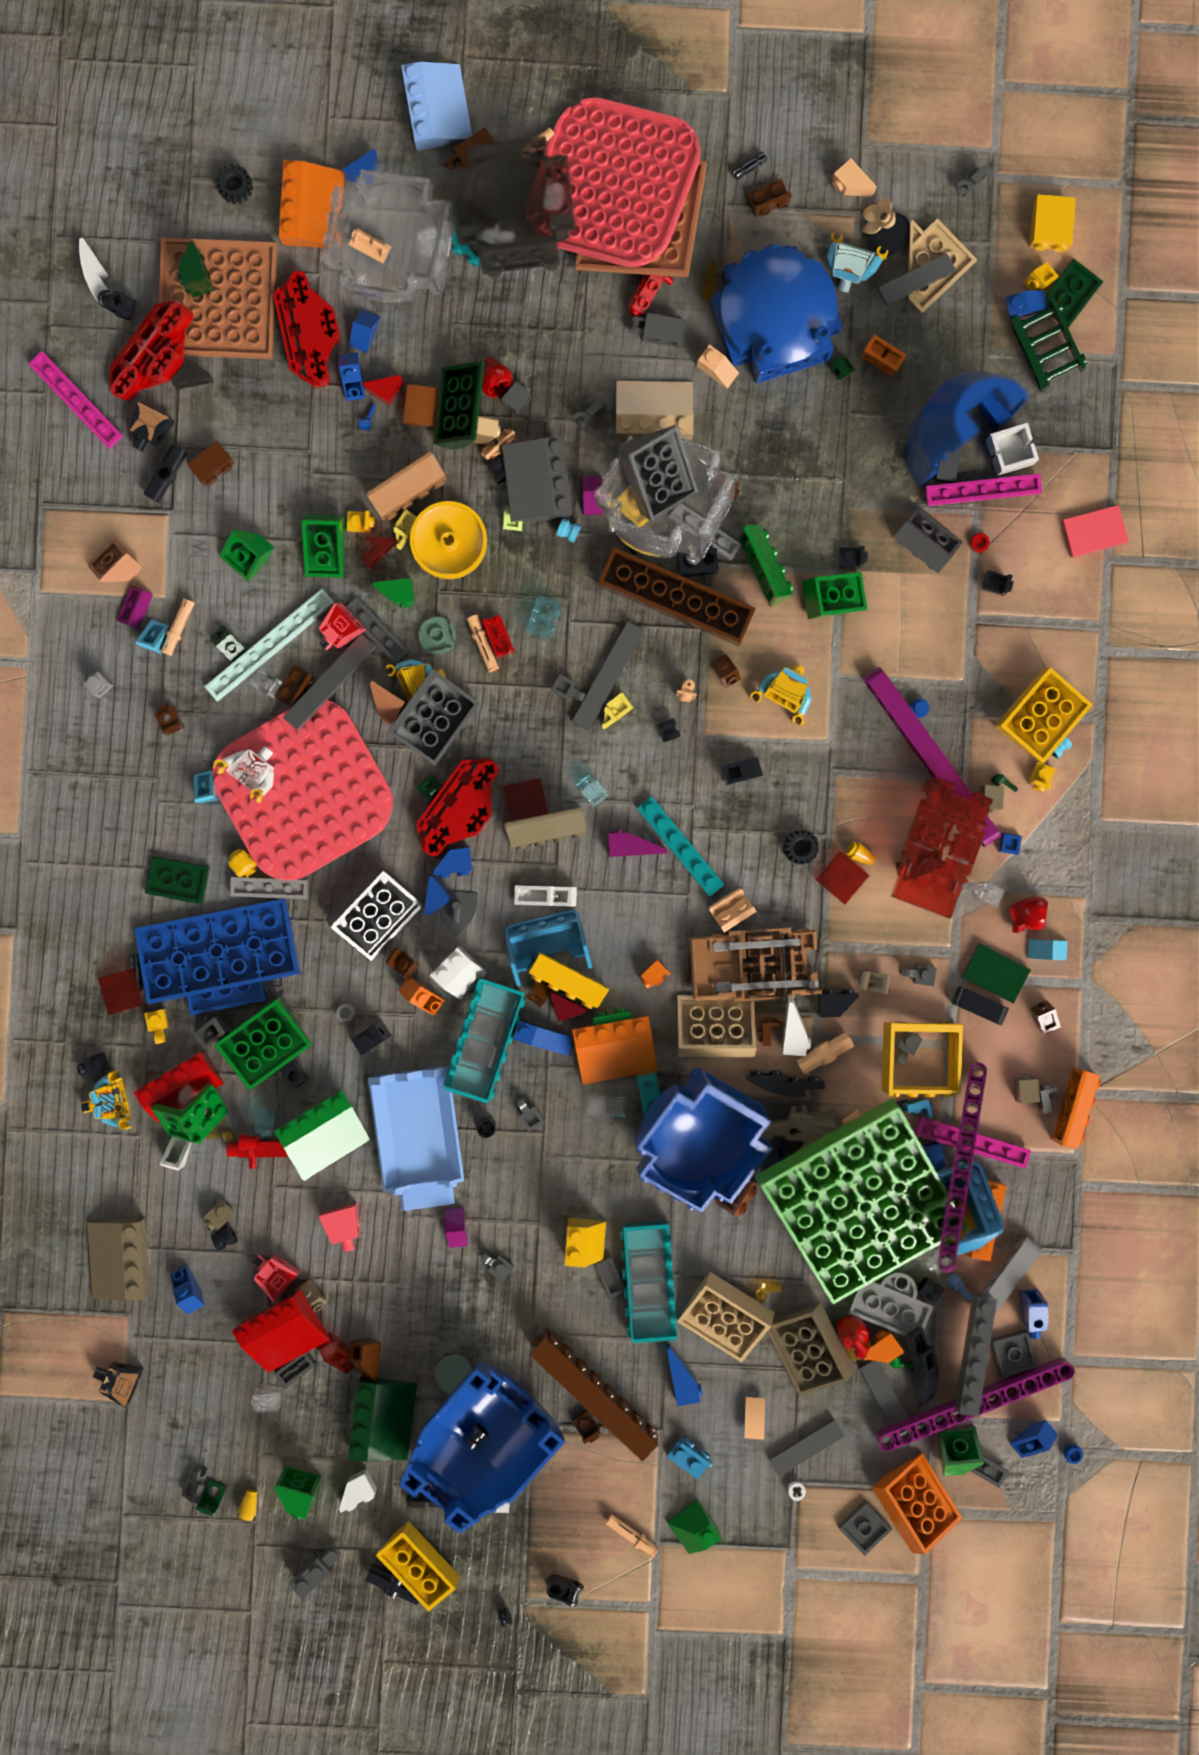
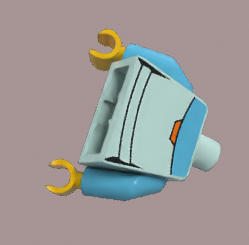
M835 233L831 235L832 243L830 244L827 259L830 270L833 271V276L841 278L838 286L840 291L849 292L852 282L859 284L861 281H866L877 271L882 260L887 258L888 250L885 254L879 253L881 246L877 248L876 256H874L875 252L843 243L842 234L838 240H835Z

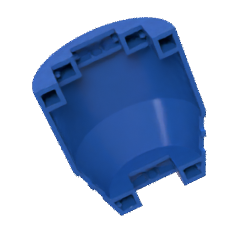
M985 371L963 373L943 383L932 394L917 415L907 436V465L919 488L938 473L937 468L940 466L937 462L938 460L945 461L948 458L946 455L948 451L951 453L955 452L979 432V429L967 413L977 406L992 427L997 430L1009 421L1029 399V393L1018 383L1002 375Z
M478 1362L425 1422L399 1486L413 1497L419 1492L424 1494L444 1511V1522L458 1533H461L478 1523L480 1518L485 1515L493 1514L497 1511V1508L506 1503L513 1502L565 1443V1439L554 1419L523 1386L497 1367L485 1362ZM475 1422L481 1424L489 1433L486 1440L480 1442L477 1450L470 1448L462 1439V1436L471 1430V1426Z

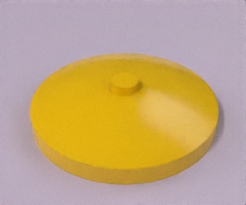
M443 501L430 505L417 516L411 528L410 547L415 560L424 571L441 579H457L474 571L483 560L487 549V533L481 518L470 507L459 502Z

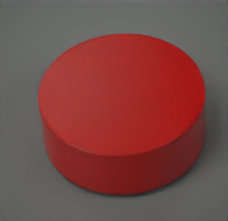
M984 533L975 534L969 542L971 550L975 553L984 552L990 545V540Z

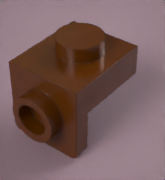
M727 654L710 663L712 670L721 680L725 689L735 685L741 679L738 669Z
M765 1018V1021L761 1022V1030H758V1042H761L763 1046H771V1027L782 1026V1022L777 1021V1018Z

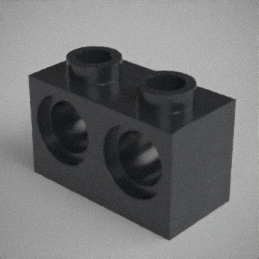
M711 545L701 546V549L693 550V547L682 548L681 551H678L677 555L679 575L692 577L718 574L717 548H712ZM704 556H710L713 562L711 564H705L702 558ZM689 557L693 560L694 564L686 566L683 560Z

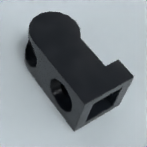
M295 1058L279 1070L291 1089H297L310 1080Z

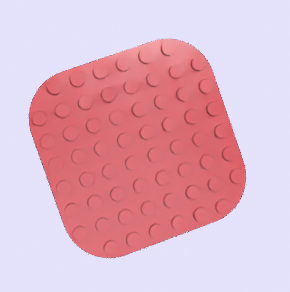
M602 98L580 100L581 103L572 108H567L555 125L554 135L549 141L527 201V221L535 236L549 246L625 267H638L648 264L664 252L672 238L700 162L701 150L698 138L693 128L687 122L674 116Z
M329 700L322 705L299 731L284 720L283 717L289 711L287 710L230 743L221 751L216 760H223L232 754L249 749L258 754L264 746L273 752L267 761L274 767L273 787L262 796L260 803H257L258 796L250 799L251 790L226 771L228 768H225L222 774L217 773L221 768L220 766L213 768L212 776L216 793L251 857L264 873L276 879L297 880L313 873L379 834L390 820L393 808V795L389 784L348 713L339 705Z

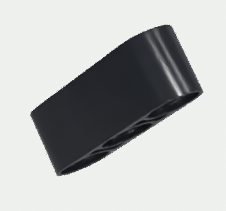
M958 986L951 1002L953 1005L1001 1026L1009 1010L1008 1007L961 986Z

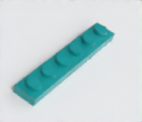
M652 796L637 808L709 897L724 886V883Z

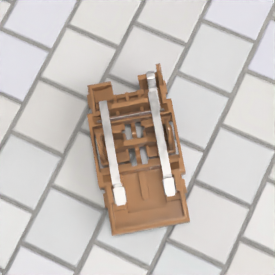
M791 927L727 931L728 935L712 934V936L689 937L693 1000L716 999L718 1001L732 998V1002L786 999L788 994H792L793 998H795V994H822L818 984V972L807 973L806 950H817L816 930L805 928L791 931ZM768 931H773L774 940H773V935H771V933H769ZM774 947L775 957H780V961L764 962V957H771L774 954ZM746 949L748 957H758L759 963L742 962V959H746ZM780 965V970H776V981L774 972L771 970L765 971V966ZM743 967H759V971L749 972L748 983L747 972H743ZM777 988V996L749 998L748 990H750L751 996L774 995L776 993Z

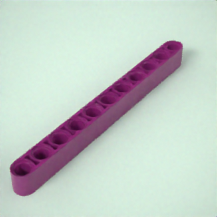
M878 667L865 676L863 680L932 778L940 785V789L963 821L966 823L970 811L976 813L971 826L976 831L971 830L978 842L983 847H986L999 838L1001 835L886 673Z
M980 1062L973 1063L969 1069L938 1255V1267L945 1273L952 1272L955 1269L987 1077V1068ZM979 1070L983 1072V1075L975 1076L973 1072ZM976 1088L980 1091V1093L974 1095L970 1092V1090ZM973 1106L977 1109V1111L975 1113H969L967 1111V1108ZM971 1125L974 1127V1130L968 1132L964 1130V1126ZM967 1143L971 1146V1149L963 1150L960 1146ZM960 1162H965L968 1167L960 1169L957 1165ZM956 1181H962L964 1182L965 1186L963 1188H957L954 1185V1183ZM959 1200L962 1205L956 1208L951 1205V1202ZM956 1219L959 1225L952 1227L948 1224V1221ZM952 1238L956 1244L954 1246H947L945 1240ZM946 1257L950 1258L953 1263L950 1266H945L941 1260Z
M1057 1358L1039 1365L1036 1369L1019 1373L984 1387L979 1415L1071 1379L1075 1373L1074 1367L1064 1358ZM1066 1365V1370L1064 1372H1060V1368ZM1049 1372L1048 1378L1042 1379L1043 1374ZM1031 1380V1384L1025 1387V1382ZM1009 1387H1014L1011 1393H1006ZM996 1394L995 1399L990 1401L989 1396ZM954 1399L911 1416L904 1421L883 1427L876 1432L875 1438L882 1450L891 1451L972 1419L975 1416L959 1413L954 1415L953 1411L955 1410L956 1400ZM938 1415H943V1418H942L941 1421H939V1422H936V1421H935V1418H936ZM925 1422V1426L923 1428H917L919 1423ZM903 1429H907V1433L904 1436L899 1435ZM884 1437H890L888 1442H881Z

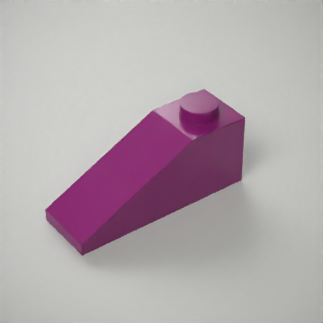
M623 829L612 830L611 834H608L609 857L667 854V849L630 833H624Z

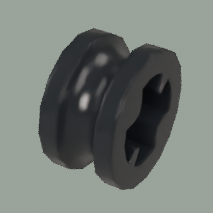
M505 1607L503 1611H497L503 1628L506 1627V1624H513L508 1607Z

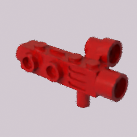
M644 275L627 305L630 308L628 312L635 317L643 316L662 282L664 281L671 285L674 279L671 276Z
M240 1134L238 1141L227 1142L226 1146L227 1157L249 1158V1169H256V1158L289 1157L278 1139L262 1140L258 1139V1136Z

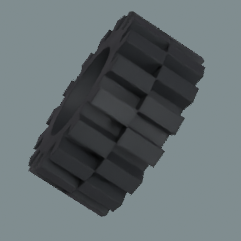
M230 164V168L224 166L225 170L222 171L220 169V176H216V186L222 198L228 203L231 201L232 204H236V201L241 204L242 199L247 201V195L251 196V190L253 191V183L248 172L237 164L236 167ZM230 179H240L242 182L241 187L235 191L230 190L227 187Z
M807 830L794 831L784 841V854L792 863L801 865L810 863L819 853L818 839ZM798 840L806 841L809 846L807 853L803 855L797 854L794 850V844Z

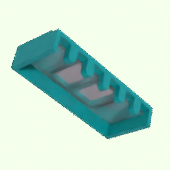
M478 978L442 1089L487 1104L489 1100L493 1099L495 1095V1082H498L501 1076V1064L505 1063L508 1052H505L507 1045H510L513 1040V1027L517 1026L519 1022V1009L523 1008L526 997H524V992Z
M669 1221L623 1223V1230H620V1241H624L625 1249H621L622 1261L626 1260V1268H622L623 1280H627V1287H624V1298L629 1301V1306H625L626 1318H630V1325H627V1337H631L632 1343L678 1340Z

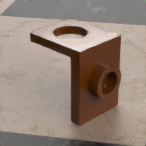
M543 980L541 983L536 981L525 997L541 1008L553 989L549 988V983Z

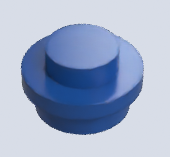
M916 699L910 705L917 718H922L929 712V704L924 699Z
M1070 1444L1064 1449L1063 1455L1067 1462L1077 1464L1083 1458V1451L1078 1445Z

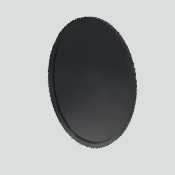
M895 213L896 221L892 227L888 229L881 228L877 233L869 235L868 251L875 252L874 256H876L879 246H881L880 254H885L888 250L887 258L893 256L902 248L909 234V222L903 214Z

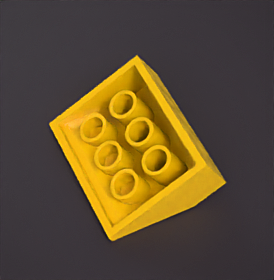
M1051 667L1043 668L994 727L1008 740L1044 764L1093 704Z

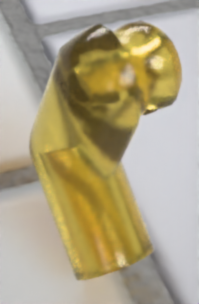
M781 1282L762 1283L755 1292L756 1300L762 1303L766 1301V1297L770 1292H781Z

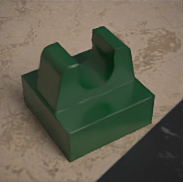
M845 355L839 356L834 360L835 363L830 368L831 372L836 369L840 370V375L836 377L837 380L851 376L856 371Z
M431 775L417 787L430 802L442 788Z

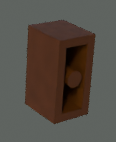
M216 441L187 463V466L204 486L215 483L218 479L217 477L222 473L229 472L235 463L219 442Z

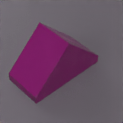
M602 476L582 477L584 516L603 515Z
M464 1207L445 1209V1232L449 1248L469 1245Z

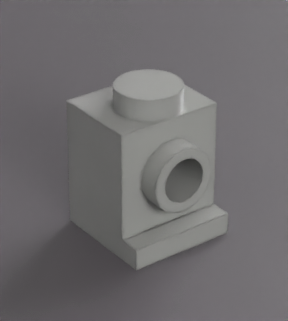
M101 671L90 674L83 684L93 696L101 698L114 686Z

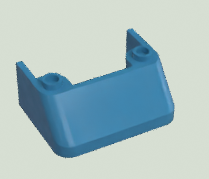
M568 910L512 924L505 929L510 964L517 986H521L519 972H524L531 968L532 959L536 958L539 951L549 955L569 950V954L572 957L580 958L586 956L588 968H592L580 915L576 910Z
M975 1161L972 1163L966 1201L977 1228L968 1231L965 1239L960 1240L958 1255L983 1247L1001 1234L1004 1229L1003 1219L984 1170ZM966 1163L957 1165L960 1169L968 1167ZM953 1167L936 1172L948 1194ZM956 1181L954 1183V1185L957 1188H963L965 1186L964 1182L962 1181ZM956 1242L949 1243L948 1246H954Z

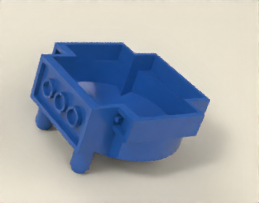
M770 244L765 246L763 250L757 252L756 250H751L745 253L739 264L730 263L723 268L724 289L714 293L710 303L728 360L734 367L749 362L755 382L758 384L829 361L834 351L830 337L840 334L842 324L837 312L835 287L828 273L823 268L822 262L818 263L813 258L806 259L804 253L798 251L797 246L791 247L788 245L781 248L780 244L776 246Z
M694 1068L689 1074L691 1081L684 1087L675 1084L662 1092L652 1102L644 1116L641 1131L634 1141L637 1151L644 1155V1158L636 1167L639 1178L645 1183H652L661 1192L666 1191L676 1201L681 1200L685 1202L690 1209H697L703 1212L714 1196L721 1201L726 1200L732 1203L771 1152L772 1148L768 1140L760 1136L771 1121L760 1103L704 1069Z

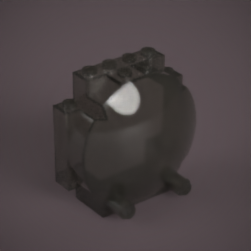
M546 136L469 146L470 168L450 170L455 228L459 245L466 244L469 250L478 251L482 272L491 278H498L505 271L545 267L549 271L556 270L560 265L558 242L569 238L571 231L576 230L568 155L549 157Z

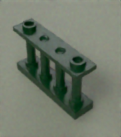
M1055 298L1050 299V308L1026 320H1020L1017 315L1011 318L1009 323L1041 392L1049 388V383L1052 379L1076 367L1082 373L1086 369L1085 365H1087L1084 354L1080 355L1063 318L1062 305L1059 301L1056 302ZM1052 315L1055 316L1058 323L1057 326L1033 338L1027 336L1025 332L1027 327ZM1062 332L1066 343L1042 355H1036L1033 349L1036 344ZM1070 349L1074 358L1073 361L1050 372L1043 371L1041 367L1043 362Z

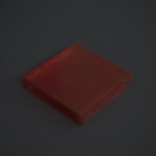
M541 778L503 786L511 822L548 815Z
M839 851L816 878V881L845 905L870 875L843 852Z
M133 968L98 978L108 1015L143 1006Z

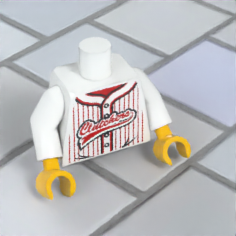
M265 746L258 754L250 749L247 751L243 750L223 760L218 759L213 764V768L216 766L221 767L217 772L218 774H222L224 769L228 768L226 770L228 773L251 790L250 799L258 796L257 803H260L262 796L273 787L274 767L267 762L273 752Z

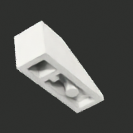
M788 994L781 1045L783 1055L806 1056L807 1049H810L811 1038L807 1036L806 1028L792 994Z

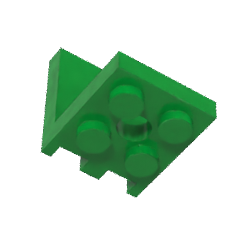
M208 1083L183 1110L157 1103L151 1108L168 1136L198 1145L228 1113L214 1086Z

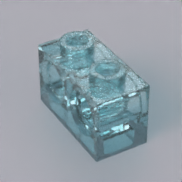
M537 595L526 628V634L546 641L549 640V637L553 638L556 626H553L555 618H560L562 608L559 607L560 602ZM546 605L552 606V613H543V607ZM544 623L547 626L546 631L538 632L536 630L537 625Z

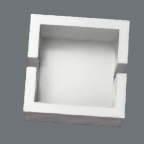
M1028 423L990 434L986 439L990 456H995L992 462L997 476L1032 466L1039 460L1034 443L1025 449V445L1033 440Z

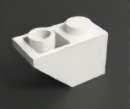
M367 1468L349 1477L339 1507L340 1512L345 1510L349 1512L356 1508L358 1503L362 1501L366 1503L374 1498L377 1487Z

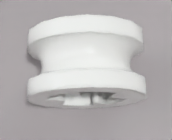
M794 1481L788 1486V1494L791 1499L799 1501L804 1498L806 1490L801 1482ZM795 1486L796 1488H798V1486L801 1487V1493L799 1495H797V1493L796 1495H793V1488Z

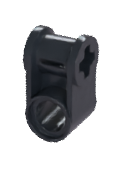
M101 290L99 292L97 300L101 307L114 313L119 318L131 320L136 304L135 299L116 290L112 292Z
M557 1574L550 1575L547 1578L546 1591L551 1599L564 1602L570 1606L576 1607L578 1605L579 1594L584 1589L582 1583ZM557 1584L559 1588L552 1589L551 1586Z

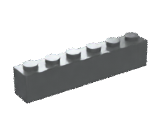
M972 1294L954 1406L956 1411L963 1415L979 1417L997 1300L990 1295Z

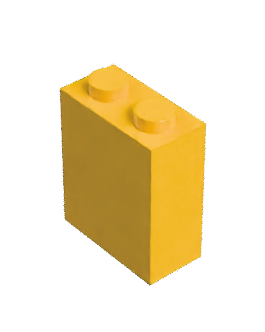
M1039 194L1036 196L1032 206L1029 247L1036 250L1054 249L1056 252H1064L1069 249L1073 242L1076 197Z

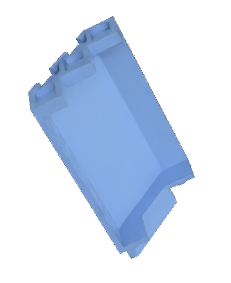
M433 1067L425 1070H411L396 1074L389 1073L368 1078L383 1192L400 1195L402 1211L454 1204L453 1187H456L457 1183L464 1181L453 1094L442 1089L449 1067Z

